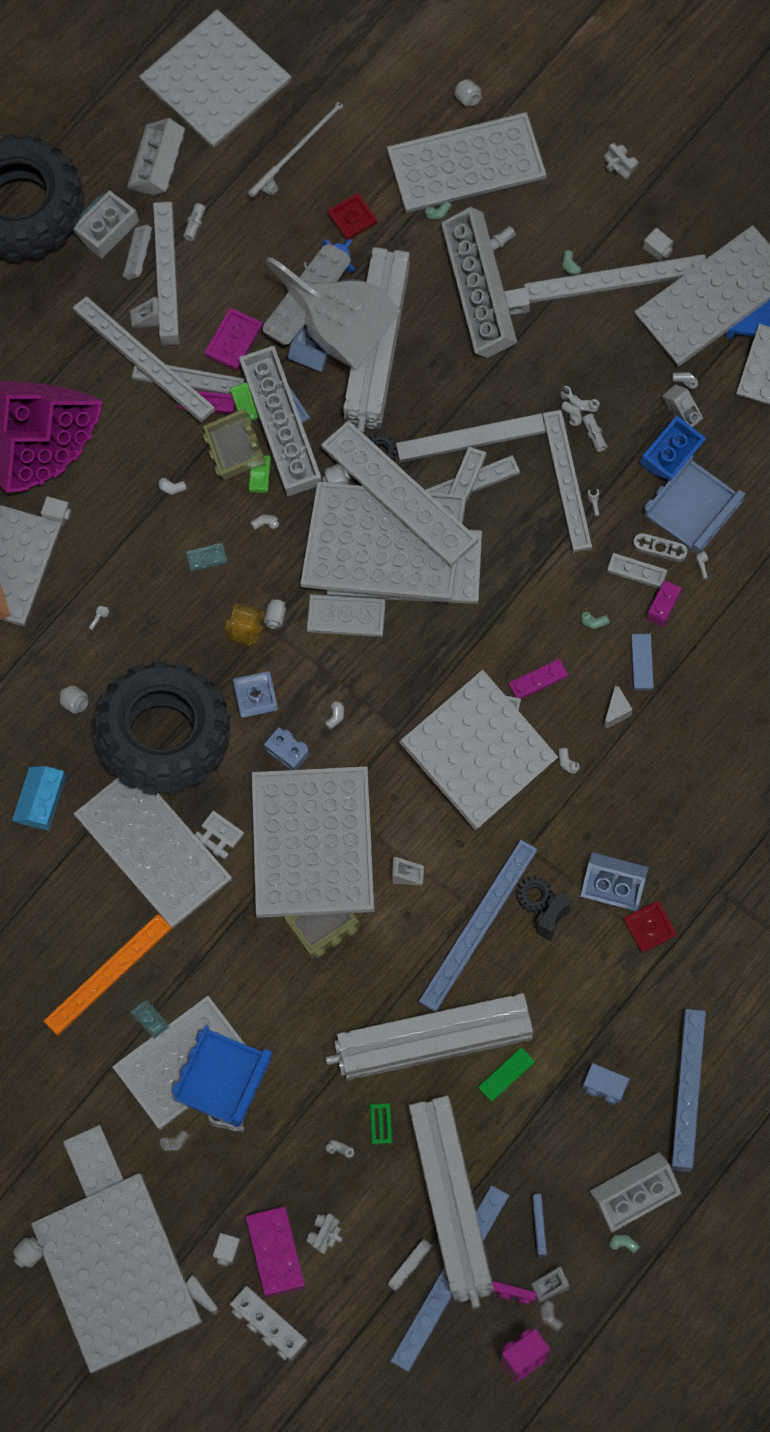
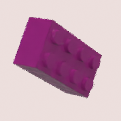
M281 1207L246 1216L265 1297L270 1298L305 1289L286 1208Z
M530 1329L520 1336V1341L516 1344L511 1342L503 1348L501 1365L515 1384L549 1358L550 1348L536 1329L532 1332Z

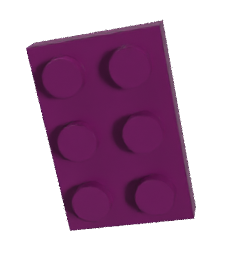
M230 308L207 347L205 356L238 371L241 366L239 357L247 355L263 327V322Z

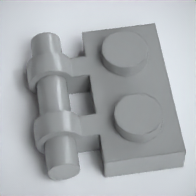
M212 811L202 824V828L206 830V833L204 835L200 832L195 834L204 846L213 851L215 856H220L224 860L229 856V853L224 848L228 846L234 849L245 835L243 831L215 811ZM212 836L220 840L218 845L210 840Z

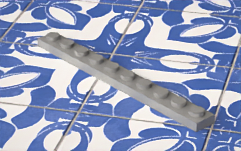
M704 254L526 283L524 288L527 289L529 303L644 285L680 279L706 260Z
M87 296L73 307V311L200 422L215 411L214 406Z

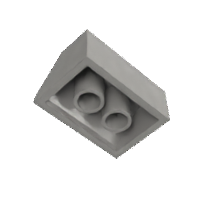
M108 191L79 220L74 232L92 252L103 258L139 220L135 209L111 191Z

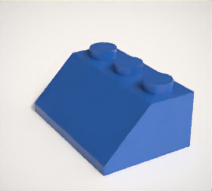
M676 416L645 452L640 464L652 474L672 480L706 438L680 417Z

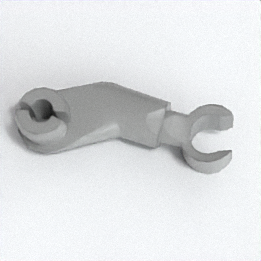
M568 386L563 388L568 394H565L563 391L560 393L562 399H569V402L578 407L580 411L596 412L599 408L598 400H580L576 395L572 394Z

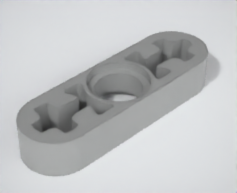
M643 533L636 535L634 538L633 546L637 552L674 562H682L686 559L687 548L684 544ZM641 540H645L643 547L639 546ZM651 542H653V544H652V550L649 549V546H650V543H651ZM663 544L666 549L663 552H658L655 546ZM669 546H670V547H671L670 554H667V553H668V550H669ZM678 549H680L682 553L680 554V556H676V552Z
M424 1239L392 1277L388 1285L397 1291L433 1245Z

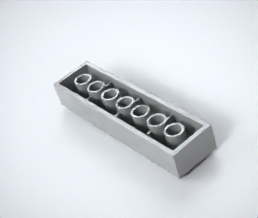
M469 207L442 222V227L475 353L489 358L516 344L517 340L483 212Z
M275 346L239 357L287 497L317 487V482H322L321 475Z

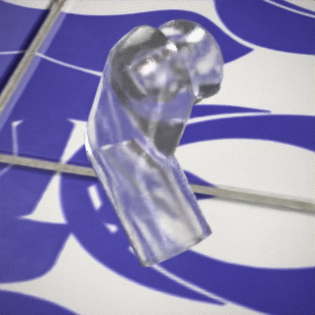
M547 1301L541 1307L542 1320L556 1331H559L563 1322L554 1317L553 1309L555 1305L551 1301Z

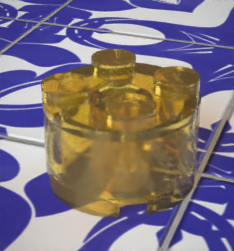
M236 603L232 610L231 620L228 619L225 624V630L228 631L229 640L252 647V644H256L261 635L263 626L260 625L261 619L264 620L265 618L264 611Z

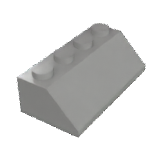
M170 118L146 125L127 186L128 189L152 195L166 192L185 128Z
M658 1152L592 1189L590 1193L610 1231L614 1232L680 1195L681 1191L669 1163Z

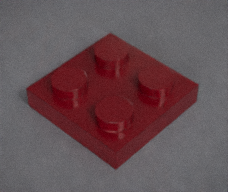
M358 193L327 210L328 216L345 240L354 238L378 223L376 217Z
M659 901L623 919L642 954L677 936Z

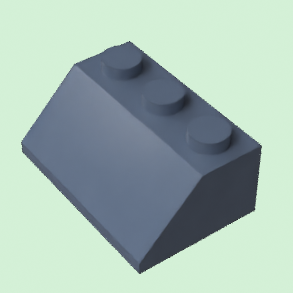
M592 853L581 897L638 911L649 867Z

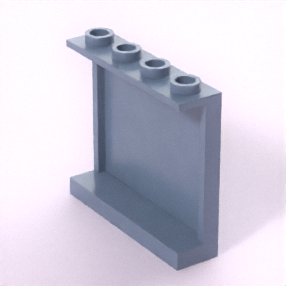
M692 455L672 480L668 479L665 487L661 486L659 488L656 498L648 501L645 506V517L695 554H699L743 503L745 493L740 489L738 492L732 490L693 461L694 456Z

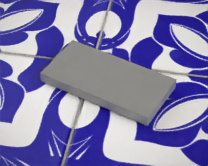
M310 594L307 632L383 637L386 600Z

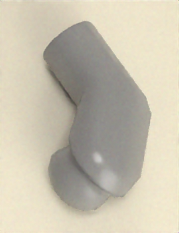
M161 478L158 482L159 488L169 495L187 489L184 481L174 484L166 478Z
M261 515L250 522L254 530L264 524H269L272 529L279 526L278 518L274 515Z
M567 748L559 749L561 768L568 773H576L580 769L579 763L569 759Z

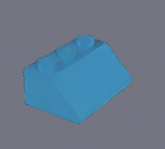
M47 766L29 767L12 822L49 831L66 781L64 771Z

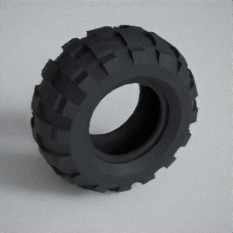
M15 134L3 135L4 139L0 140V187L12 180L28 179L43 186L46 190V195L41 205L27 215L10 217L0 214V258L5 257L8 261L22 262V259L32 257L33 260L44 257L45 253L50 250H57L66 242V236L73 234L79 222V215L83 211L84 196L81 179L72 160L65 156L62 150L51 142L46 141L44 143L41 141V138L25 134V137H16Z
M153 661L151 665L143 666V664H139L129 668L127 674L124 676L122 674L118 675L108 685L107 691L99 697L95 707L93 739L96 752L99 753L102 764L110 774H115L119 778V782L131 789H135V787L143 789V793L157 795L158 792H169V795L184 792L186 787L198 786L207 780V776L212 771L217 770L229 746L230 715L228 714L227 703L222 693L214 688V683L204 674H197L192 671V667L181 663L172 665L167 664V661ZM154 707H170L180 711L188 718L193 727L192 733L184 743L167 750L146 747L133 736L130 729L135 719L141 713Z

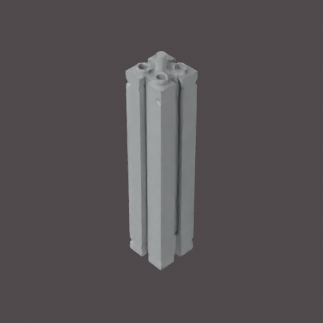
M376 247L372 249L367 282L380 287L401 311L356 370L351 367L346 401L344 403V421L346 423L349 420L362 433H364L365 424L369 429L382 427L410 269L409 252L397 250L387 252V249Z
M522 993L514 997H504L353 1030L349 1033L337 1034L338 1040L335 1041L337 1055L326 1057L327 1065L339 1062L341 1075H346V1080L348 1081L356 1077H366L516 1044L521 1041L532 1040L533 1029L525 995Z
M446 1096L433 1099L432 1102L428 1103L421 1102L409 1105L451 1293L455 1300L463 1302L471 1299L472 1308H479L478 1296L490 1295V1292L494 1291L451 1102L449 1097Z

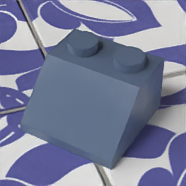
M304 324L291 343L288 359L322 372L330 355L309 335L306 324Z

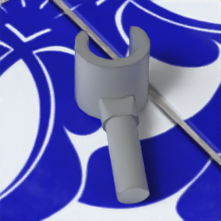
M596 489V495L594 496L590 494L589 490L588 500L592 502L594 515L599 516L597 505L599 490Z
M703 551L697 554L695 561L701 568L703 579H707L708 576L704 562L708 561V556Z
M99 606L97 608L96 616L89 629H94L100 617L107 618L109 614L108 607Z

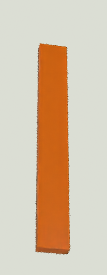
M157 914L44 1020V1023L58 1036L172 929L171 926Z

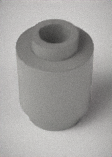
M271 600L267 605L264 623L267 624L268 628L278 629V627H282L286 612L283 601Z

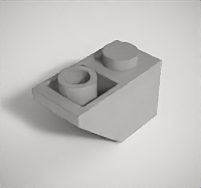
M675 385L662 395L670 411L691 427L703 419L688 389Z

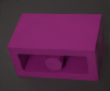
M664 580L648 612L647 620L664 628L680 598L682 588Z

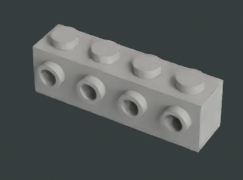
M247 1286L230 1304L233 1308L231 1312L239 1320L243 1317L248 1322L246 1326L252 1332L256 1333L258 1331L263 1335L261 1339L269 1347L273 1344L278 1349L276 1353L283 1360L288 1358L292 1361L308 1343L303 1336Z

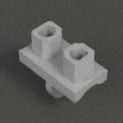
M613 143L609 146V151L604 156L609 163L607 169L608 171L615 169L624 179H627L637 167L638 161L634 157L628 159L625 156L627 153L626 148L623 145L616 146Z
M330 1214L327 1216L318 1215L315 1225L321 1228L319 1234L311 1232L307 1242L318 1252L325 1254L328 1246L333 1247L335 1241L341 1243L343 1240L338 1236L341 1230L338 1228L340 1221Z

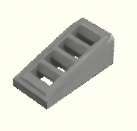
M192 1275L186 1283L192 1298L216 1315L218 1313L217 1306Z

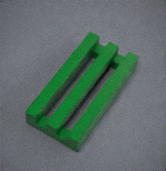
M390 1103L370 1104L372 1145L392 1144ZM382 1108H386L388 1139H384ZM374 1109H378L380 1139H376Z

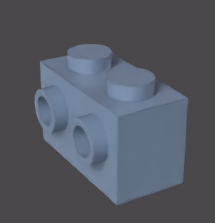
M278 728L264 744L265 751L290 770H298L309 757L308 746L302 741L297 742L293 739V735L286 729L283 731Z

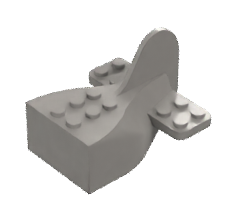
M331 244L321 248L300 278L277 260L271 257L265 260L267 266L288 288L287 295L263 326V331L281 344L286 345L290 343L304 324H306L309 335L325 352L357 370L401 310L376 285L359 279L337 281L349 265L351 259L347 253Z

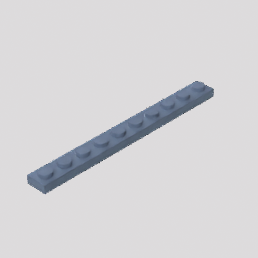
M520 840L419 1000V1004L434 1013L437 1012L538 849Z
M494 1186L490 1187L476 1212L483 1241L509 1197L508 1194ZM444 1267L391 1360L393 1364L407 1372L411 1369L452 1297L446 1267Z

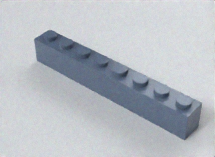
M686 1009L684 1013L671 1170L691 1172L693 1168L706 1011Z

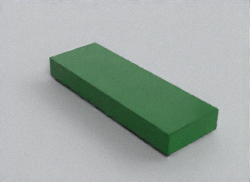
M521 1047L487 1078L478 1089L492 1103L525 1073L535 1061Z

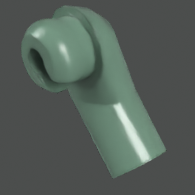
M445 201L439 209L427 207L425 210L426 217L431 220L442 219L452 205Z
M569 250L564 251L563 269L571 275H578L581 272V268L572 261L573 252Z
M584 612L581 615L583 625L592 629L610 624L607 615L597 619L592 617L589 612Z
M614 1235L609 1242V1246L612 1249L616 1250L619 1246H625L633 1254L640 1248V1245L628 1235Z

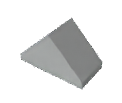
M156 297L131 310V324L133 328L159 326V309Z
M617 686L614 688L604 725L606 728L632 715L633 709Z
M398 857L393 858V884L423 885V865Z
M561 1267L532 1283L539 1302H543L569 1289L568 1281Z

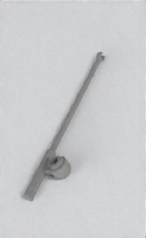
M337 102L335 108L286 157L274 166L248 194L254 197L262 189L268 195H274L278 190L274 176L279 172V169L337 110L343 108V104L340 105Z

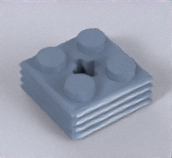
M269 671L233 679L240 717L243 718L278 710ZM253 692H257L259 694L258 697L252 696Z

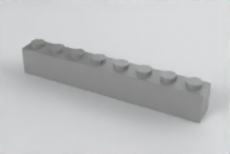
M172 202L154 203L161 345L180 344L174 213Z

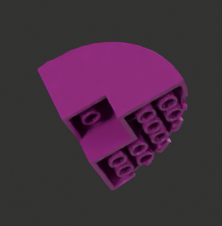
M0 381V486L6 492L27 490L31 486L42 485L45 483L44 481L61 474L72 460L75 461L83 451V446L88 439H91V432L100 416L102 401L83 392L53 385Z

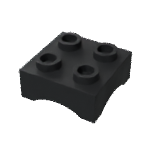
M559 891L556 896H551L547 903V911H542L537 919L538 935L551 942L558 921L571 910L569 906L572 902L571 898Z

